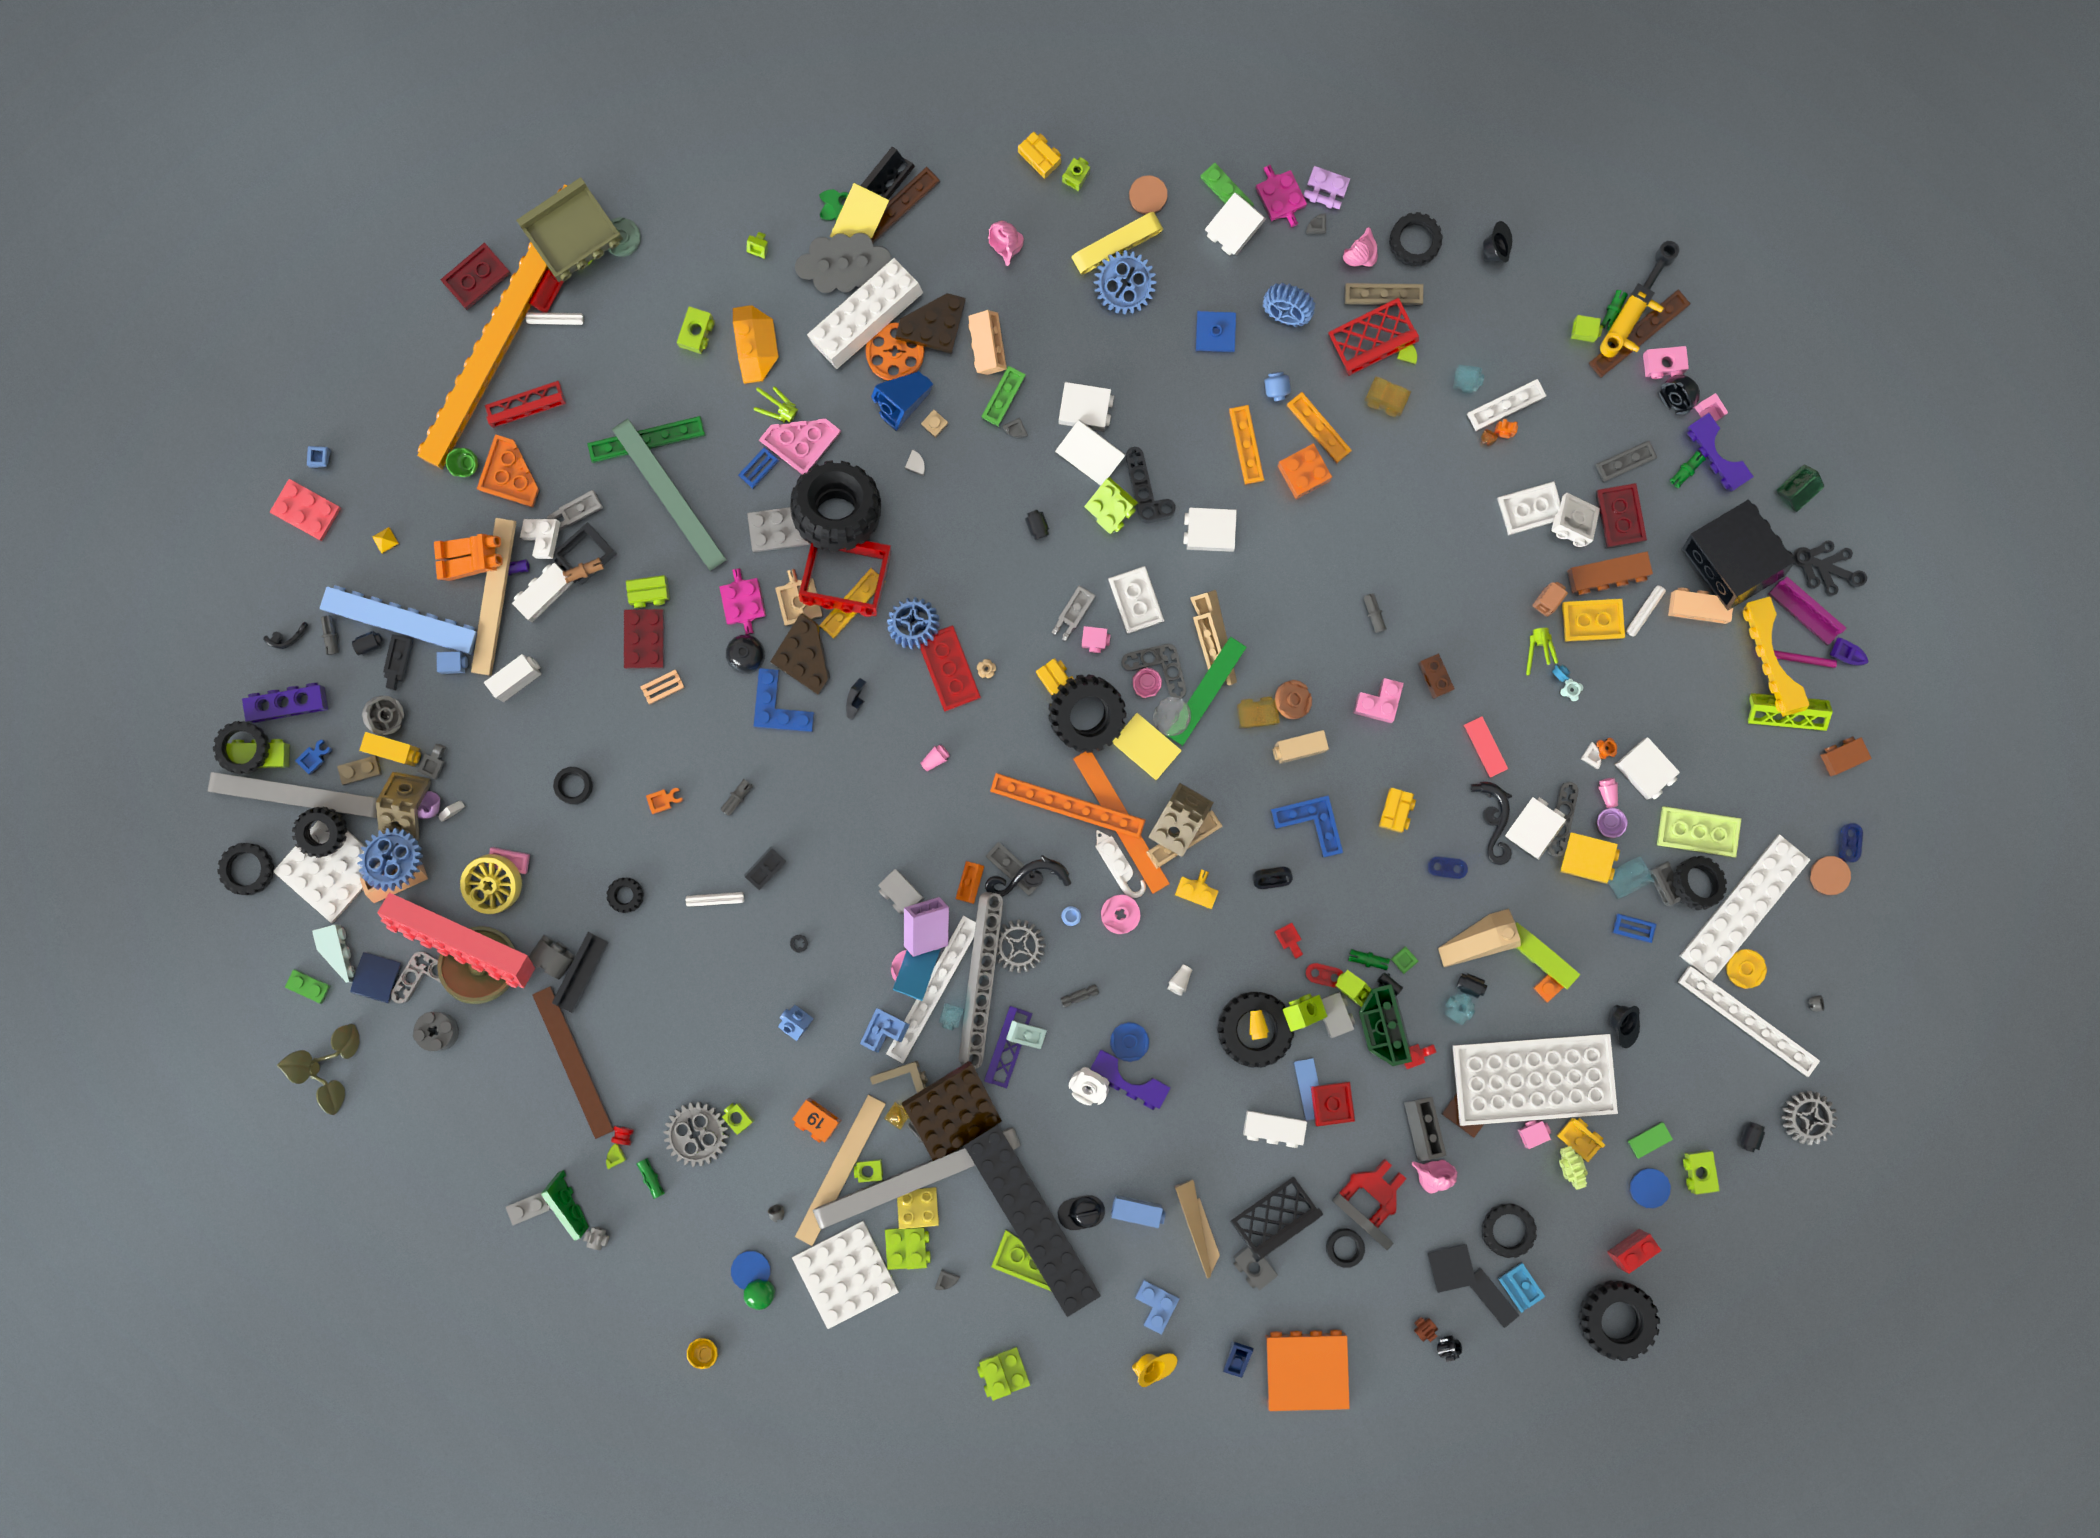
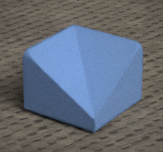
M308 446L307 466L310 468L327 467L331 449L328 447Z

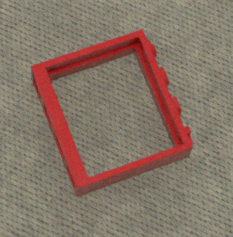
M866 541L862 544H857L856 548L846 550V548L839 549L842 552L883 559L873 603L869 604L808 592L819 549L814 547L811 542L799 591L800 602L809 606L820 605L825 609H840L845 613L856 612L865 617L877 616L891 556V545Z

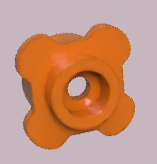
M1607 738L1605 741H1597L1596 745L1599 748V757L1601 759H1606L1607 756H1616L1617 745L1612 738Z

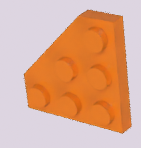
M495 434L477 490L533 508L539 488L516 442Z

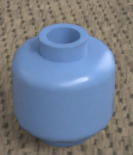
M1284 372L1268 374L1269 377L1265 379L1266 395L1270 398L1274 397V401L1286 399L1285 395L1291 393L1289 376L1284 374Z

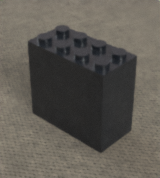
M1749 499L1691 533L1682 548L1727 610L1732 609L1785 577L1796 562L1793 554L1784 547L1781 538L1772 531L1769 522L1760 515L1758 507L1752 504Z

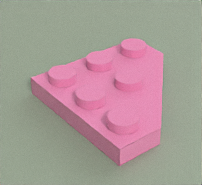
M826 418L815 421L791 422L790 424L770 425L759 441L799 473L804 474L808 473L809 468L818 462L839 436L841 430Z

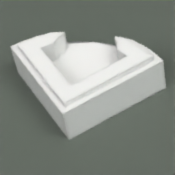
M912 450L905 469L924 476V461L919 453Z
M1593 742L1590 743L1581 760L1595 769H1599L1601 765L1600 752Z
M458 801L447 806L438 817L443 822L461 811L465 806L462 801Z

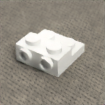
M1565 493L1562 496L1560 510L1554 517L1551 531L1557 533L1556 536L1560 539H1569L1573 541V545L1585 547L1594 539L1600 508L1569 493Z

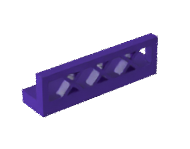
M1013 1006L1009 1007L984 1082L1006 1089L1022 1046L1019 1043L1011 1046L1009 1041L1006 1040L1012 1020L1014 1021L1017 1012L1027 1016L1025 1024L1029 1025L1033 1014ZM1007 1042L1009 1047L1004 1049L1005 1044ZM1015 1046H1017L1016 1051H1015V1054H1014L1012 1048L1015 1047ZM1010 1049L1013 1060L1004 1065L1001 1055ZM1000 1061L1002 1066L997 1068ZM1008 1065H1010L1009 1071L1006 1069ZM1004 1068L1007 1075L1005 1083L994 1080L996 1071Z

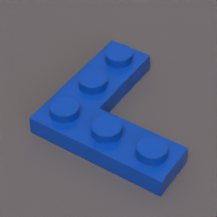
M759 668L754 727L813 732L814 712L776 709L779 670Z
M1329 795L1271 809L1275 829L1314 820L1323 858L1343 853Z

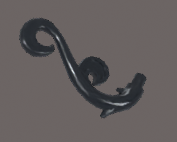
M1491 782L1471 784V792L1486 793L1489 798L1493 795L1500 804L1501 813L1498 818L1494 817V814L1499 812V810L1493 806L1487 807L1484 810L1483 818L1487 824L1497 825L1488 844V859L1494 864L1503 865L1511 859L1512 852L1510 847L1503 842H1499L1498 846L1503 849V854L1499 857L1494 855L1493 847L1507 825L1510 812L1508 798H1512V795Z
M1041 855L1042 859L1032 861L1023 866L1004 890H996L994 887L998 883L1006 885L1007 881L1000 876L990 877L985 883L986 892L996 893L1003 897L1011 892L1022 879L1030 887L1039 886L1042 884L1043 875L1037 869L1051 870L1050 873L1057 875L1062 880L1064 886H1069L1071 880L1069 872L1064 865Z

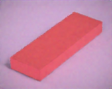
M1483 717L1465 724L1464 727L1489 778L1507 770L1508 767Z

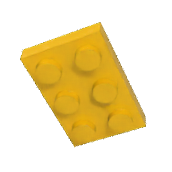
M1622 599L1562 603L1565 642L1625 638Z

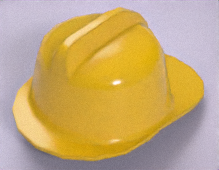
M1172 1353L1163 1354L1159 1357L1153 1354H1145L1132 1365V1369L1139 1377V1385L1147 1387L1170 1375L1174 1371L1178 1360Z

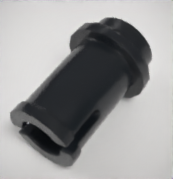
M1384 972L1377 980L1380 987L1392 984L1396 996L1403 989V986L1393 980L1389 973L1386 974Z

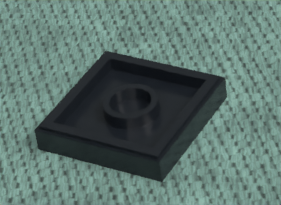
M1467 1244L1428 1253L1437 1293L1477 1284Z

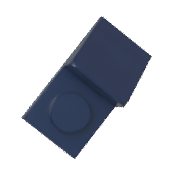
M1232 1341L1223 1372L1242 1378L1254 1348Z

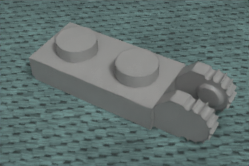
M591 490L563 505L559 510L547 516V519H558L563 515L565 520L560 522V531L599 511L603 506L595 491Z
M1079 585L1059 616V621L1052 633L1056 635L1061 629L1063 622L1069 625V628L1063 634L1062 639L1067 641L1096 595Z
M542 1192L506 1206L512 1225L551 1210L548 1203L542 1197Z

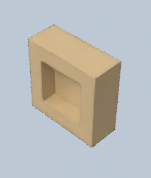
M935 410L921 423L935 438L949 424Z

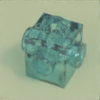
M1464 993L1461 996L1459 994H1455L1454 997L1451 995L1445 1004L1447 1009L1444 1015L1463 1025L1475 1013L1473 1009L1475 1004L1471 1002L1473 999ZM1459 1005L1462 1006V1010H1461V1011H1459V1009H1458V1008H1459Z

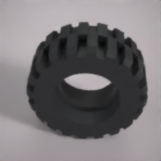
M1090 674L1087 677L1076 675L1074 680L1072 678L1067 679V684L1064 686L1060 684L1057 687L1059 691L1057 694L1053 693L1051 697L1053 702L1049 703L1048 708L1050 711L1048 717L1052 724L1051 727L1059 739L1068 747H1072L1079 752L1085 750L1087 753H1092L1093 749L1101 751L1106 744L1108 746L1112 745L1113 742L1111 740L1114 737L1118 739L1121 735L1119 733L1120 728L1124 729L1125 722L1123 718H1127V712L1124 710L1126 705L1121 698V694L1105 679L1097 678ZM1089 696L1097 697L1104 705V714L1101 721L1089 730H1078L1070 721L1073 706L1082 698Z
M1263 992L1243 993L1230 1000L1223 1008L1217 1026L1218 1039L1226 1054L1237 1063L1252 1068L1266 1067L1276 1063L1280 1058L1282 1059L1286 1055L1287 1050L1290 1049L1292 1038H1294V1032L1290 1031L1283 1012V1008H1286L1285 1004L1276 997ZM1262 1010L1271 1018L1274 1024V1035L1271 1041L1264 1047L1250 1048L1244 1045L1238 1037V1022L1244 1014L1250 1011Z
M1617 1280L1616 1282L1607 1281L1605 1285L1599 1284L1595 1286L1596 1290L1593 1292L1589 1291L1586 1294L1588 1298L1586 1301H1582L1581 1306L1583 1308L1582 1311H1579L1578 1317L1581 1319L1579 1327L1583 1331L1584 1339L1594 1350L1609 1359L1627 1361L1628 1358H1639L1638 1354H1645L1648 1352L1647 1347L1654 1345L1655 1340L1653 1338L1659 1334L1657 1324H1660V1317L1656 1314L1658 1309L1652 1303V1298L1643 1290L1633 1284ZM1616 1302L1628 1303L1636 1313V1324L1633 1331L1621 1339L1609 1337L1602 1329V1316L1605 1310Z

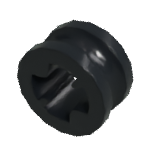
M795 935L790 941V946L793 951L801 953L807 949L808 941L802 935ZM795 939H803L804 947L796 949L794 947L796 944H793Z

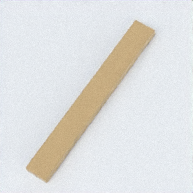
M495 519L493 536L501 538V545L495 548V553L502 556L503 564L497 567V571H487L471 669L473 673L492 676L516 521Z
M871 1095L867 1096L796 1233V1238L813 1246L821 1231L813 1209L838 1198L886 1103Z

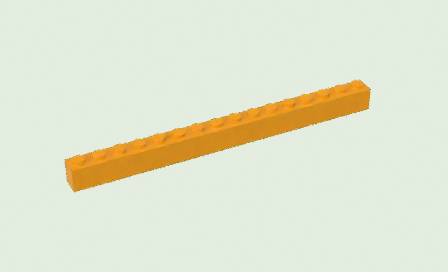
M531 241L526 256H523L519 262L520 267L517 273H513L511 276V284L501 295L499 306L493 309L492 319L484 326L481 339L477 340L474 344L473 354L466 359L462 374L457 376L454 389L447 394L444 407L439 409L435 424L429 427L425 442H422L418 448L419 453L417 456L442 470L446 464L448 453L455 448L526 317V313H528L532 306L529 304L531 297L546 270H550Z

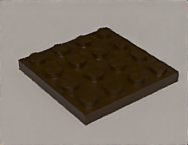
M970 1061L901 1103L932 1161L951 1154L967 1142L1002 1122Z

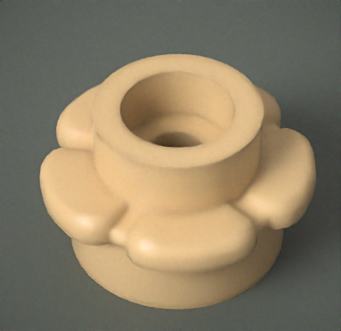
M989 659L979 662L977 665L979 676L991 678L996 671V665Z

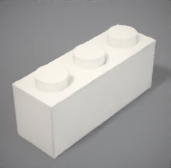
M555 563L547 565L539 578H534L524 592L521 591L514 597L515 601L512 604L530 622L539 617L574 583L571 581L567 584L566 577L563 576V570Z
M1247 1110L1243 1134L1247 1136L1248 1140L1259 1141V1138L1267 1139L1266 1143L1278 1145L1280 1141L1286 1142L1288 1147L1298 1148V1145L1304 1144L1307 1121Z

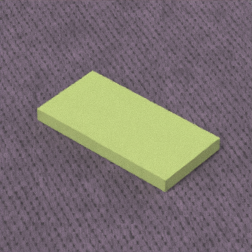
M1663 806L1657 846L1735 858L1737 856L1742 819Z

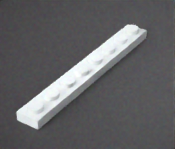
M965 916L962 917L948 942V946L945 947L933 969L923 1001L916 999L904 1021L910 1025L902 1042L893 1040L886 1054L901 1063L905 1062L974 938L976 922Z
M1689 966L1678 980V983L1806 1077L1811 1075L1820 1062L1808 1051L1693 967Z

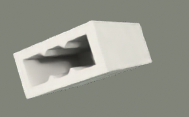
M1234 193L1205 230L1208 232L1207 237L1215 243L1219 241L1223 245L1221 249L1228 255L1232 253L1237 255L1267 218L1240 195Z
M1065 382L1059 424L1074 426L1080 420L1093 430L1105 431V426L1110 425L1111 415L1107 414L1108 407L1113 406L1114 396L1111 395V389Z
M1189 508V513H1185L1184 525H1188V532H1184L1183 544H1187V550L1234 551L1236 510Z
M521 654L486 680L484 684L496 699L505 702L539 677L541 673L538 669L541 667L534 658L532 659L530 656L526 657Z
M1648 737L1639 742L1615 764L1646 800L1656 799L1663 793L1661 789L1665 785H1672L1677 780L1676 776L1680 773Z
M1532 797L1505 836L1539 860L1566 823V819L1563 818L1565 814L1555 808L1553 811L1548 808V803L1540 797L1537 800Z

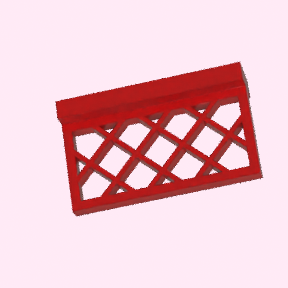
M1399 298L1328 332L1348 376L1419 342V335L1416 329H1414ZM1397 304L1400 310L1398 317L1388 315L1389 308ZM1372 316H1383L1380 326L1370 323ZM1386 318L1396 321L1393 330L1383 327ZM1402 322L1407 324L1410 330L1400 333L1396 331L1398 323ZM1358 323L1366 325L1362 335L1352 332L1354 325ZM1368 326L1379 329L1375 339L1365 336ZM1381 330L1392 333L1390 340L1386 342L1378 340ZM1339 332L1348 334L1345 343L1338 342L1334 335ZM1350 335L1361 338L1358 348L1348 345ZM1363 339L1374 342L1372 349L1368 351L1361 349ZM1346 348L1356 351L1354 358L1346 360L1344 356Z

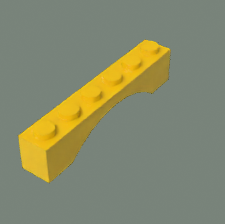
M1766 597L1748 602L1744 607L1743 616L1745 621L1749 622L1751 638L1755 639L1757 645L1756 653L1763 661L1762 669L1764 674L1768 675L1770 681L1769 689L1776 698V708L1784 717L1805 711L1809 707V702L1803 686L1796 683L1785 673L1774 654L1772 628L1777 614L1771 597Z

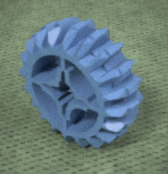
M1275 283L1265 293L1263 307L1270 317L1275 318V321L1297 327L1298 325L1308 324L1314 315L1316 303L1313 302L1314 298L1310 297L1309 293L1304 292V289L1291 286L1290 283L1288 285Z
M914 597L913 602H910V599L907 598V603L905 604L899 601L900 607L893 606L895 612H889L891 619H887V623L890 625L887 629L891 632V638L895 639L896 644L901 643L903 648H906L909 644V648L912 650L914 645H917L918 649L921 648L922 643L928 646L927 640L934 641L932 634L938 635L936 628L940 627L938 622L940 618L936 614V608H932V604L930 602L926 603L923 598L919 602L916 597ZM918 611L926 614L929 620L919 617ZM916 620L917 623L911 627L910 624ZM899 627L907 629L909 635L901 633L899 631Z

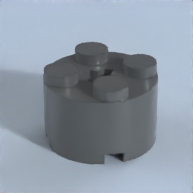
M544 934L530 953L529 958L535 966L544 969V972L548 975L561 979L571 966L576 955L568 950L565 951L567 949L565 945L558 941L556 944L553 943V940Z
M433 1011L424 1013L418 1018L413 1029L414 1040L422 1049L427 1051L446 1050L455 1044L459 1035L455 1019L445 1012ZM434 1028H437L438 1035H435Z

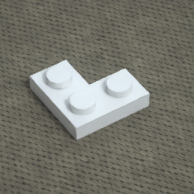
M557 519L523 520L520 538L523 540H535L533 557L536 559H553L560 521Z

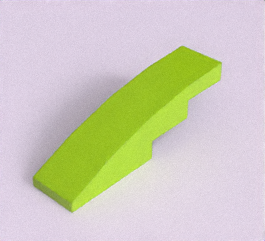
M1516 922L1521 940V946L1517 947V949L1565 989H1568L1580 974L1548 946Z

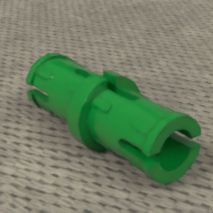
M1616 290L1611 304L1606 308L1607 313L1600 325L1605 328L1607 322H1609L1607 330H1610L1628 296L1626 292H1623L1621 298H1619L1622 290Z
M1696 451L1689 461L1683 463L1680 466L1681 469L1670 479L1672 484L1679 479L1675 487L1680 488L1689 476L1692 477L1695 474V470L1706 460L1703 455L1696 460L1701 454L1700 452Z
M1353 949L1350 950L1349 954L1357 957L1349 956L1348 961L1364 964L1368 968L1372 966L1387 971L1388 966L1381 964V962L1389 964L1390 958L1376 956L1372 952L1364 953Z
M648 1158L636 1163L644 1178L643 1182L649 1188L653 1199L665 1194L657 1178L659 1176L657 1173L655 1174Z

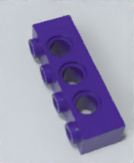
M318 683L306 684L305 688H299V686L287 687V691L282 692L279 690L267 691L268 694L265 695L252 693L248 694V698H242L245 722L249 723L328 710L325 687L318 685ZM307 694L308 700L302 704L301 697ZM287 697L288 705L283 707L282 700ZM268 701L269 708L264 711L262 708L263 703Z

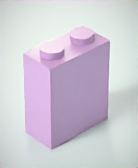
M940 897L904 907V947L912 956L948 946L949 907Z

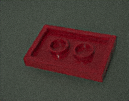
M484 242L440 280L462 306L468 310L511 272Z
M1637 484L1597 490L1607 548L1647 541Z
M663 609L624 610L625 669L664 668Z

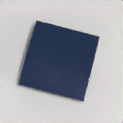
M363 952L350 992L389 1004L391 992L395 986V981L402 964Z

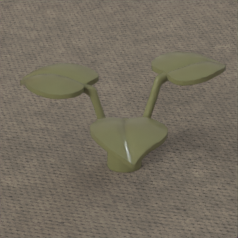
M352 1023L337 1028L332 1034L331 1046L336 1051L334 1054L312 1060L309 1052L298 1050L289 1054L277 1064V1067L282 1070L292 1083H304L309 1076L311 1079H316L323 1083L324 1086L317 1089L316 1098L322 1110L329 1115H335L340 1109L345 1098V1090L339 1081L332 1080L327 1083L326 1080L316 1075L320 1071L318 1062L337 1057L339 1054L342 1058L349 1059L356 1053L359 1046V1034Z

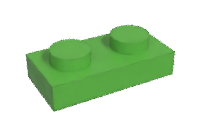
M293 969L285 988L322 1004L330 985Z

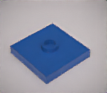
M1197 311L1196 351L1235 352L1236 313Z

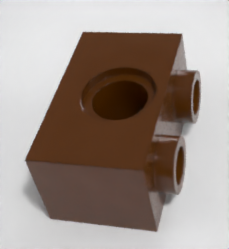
M1439 653L1418 663L1433 699L1455 689Z

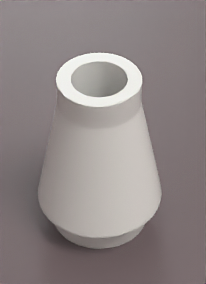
M1182 965L1168 982V989L1181 996L1183 992H1186L1193 970L1186 965Z

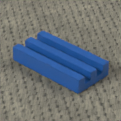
M764 447L738 476L754 489L779 460ZM766 453L768 456L756 467V469L748 477H745V475L751 470V468ZM772 459L769 465L751 482L754 476Z
M1622 914L1616 915L1617 919L1612 933L1652 943L1656 923ZM1621 919L1635 922L1638 924L1650 926L1651 930L1635 927L1620 922ZM1619 927L1649 934V938L1621 931Z

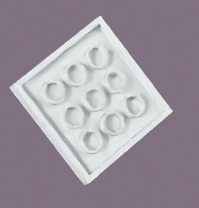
M317 821L310 829V834L316 842L323 844L329 839L330 833L325 823ZM348 830L345 833L347 838L346 841H343L344 845L335 853L321 858H316V856L309 857L307 853L303 854L300 852L302 850L300 847L297 848L295 846L273 871L330 923H334L363 890L360 881L363 875L359 872L362 867L357 863L362 861L358 855L364 854L361 847L366 846ZM378 862L374 868L379 867L380 862Z
M864 1220L792 1257L827 1329L899 1293Z

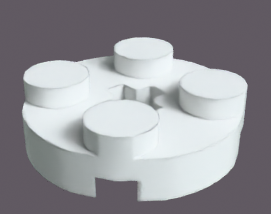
M1084 1067L1073 1074L1069 1082V1089H1072L1073 1097L1085 1105H1092V1103H1098L1097 1105L1105 1101L1108 1095L1109 1081L1098 1073Z

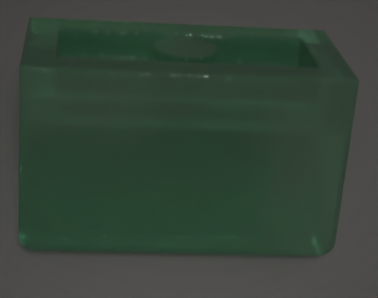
M1804 464L1777 489L1779 496L1790 501L1793 510L1798 512L1824 488V484L1819 472Z

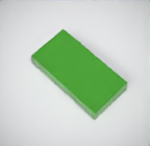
M1660 1122L1629 1139L1628 1143L1639 1159L1672 1141L1673 1138L1664 1122Z

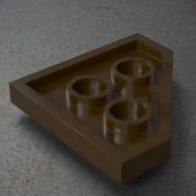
M946 293L900 318L895 339L952 353L966 298Z
M801 613L770 662L819 695L830 679L825 662L826 657L823 643H821L819 635L820 629L818 623Z

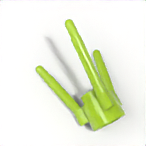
M759 387L756 388L759 393L780 407L778 410L780 415L757 407L753 408L754 411L779 419L783 423L786 420L791 422L798 412V409L795 408L796 405L790 402L777 387H773V390L785 401L783 404Z
M1549 628L1534 629L1533 635L1530 636L1527 675H1530L1535 642L1537 646L1544 647L1548 665L1551 663L1548 644L1554 662L1558 663Z

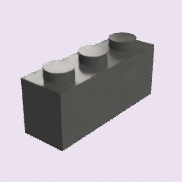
M1433 1097L1404 1102L1418 1161L1447 1156Z

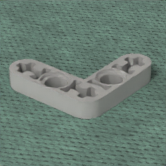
M426 952L414 953L391 992L392 1000L398 1004L408 1002L424 974L441 983L439 976L433 973V968L438 964V959ZM424 956L423 960L431 963L428 971L426 970L428 967L426 964L418 965L417 957ZM409 972H414L416 975V980L413 983H409L406 980V975ZM403 983L406 986H410L411 989L406 988L403 992L405 998L398 999L399 995L397 994V991H402L405 987L401 984Z

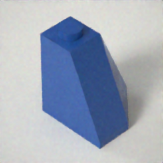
M915 372L877 384L871 397L874 403L878 402L881 411L879 414L881 418L897 431L930 394L933 383L927 376L920 372Z

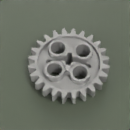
M690 1102L689 1109L682 1105V1112L676 1109L674 1111L677 1116H669L672 1123L665 1124L670 1129L664 1131L665 1134L669 1135L664 1141L670 1142L666 1149L673 1148L674 1151L671 1153V1156L677 1154V1162L684 1159V1165L691 1161L692 1167H695L697 1162L701 1167L704 1165V1160L708 1164L711 1163L710 1157L715 1160L718 1159L716 1152L721 1154L724 1152L720 1147L727 1146L723 1139L729 1137V1135L724 1134V1131L729 1128L722 1126L726 1121L719 1119L722 1113H714L716 1107L708 1110V1103L702 1108L701 1102H697L696 1107ZM698 1116H703L706 1119L704 1126L697 1124L696 1119ZM688 1118H691L695 1131H700L701 1134L698 1138H693L694 1129L688 1122ZM681 1124L686 1125L688 1128L686 1135L680 1134L678 1130ZM706 1134L714 1136L713 1144L706 1143ZM699 1140L701 1141L702 1145H703L704 1148H705L704 1151L701 1149ZM689 1142H692L696 1145V1151L694 1153H690L687 1150V1144Z

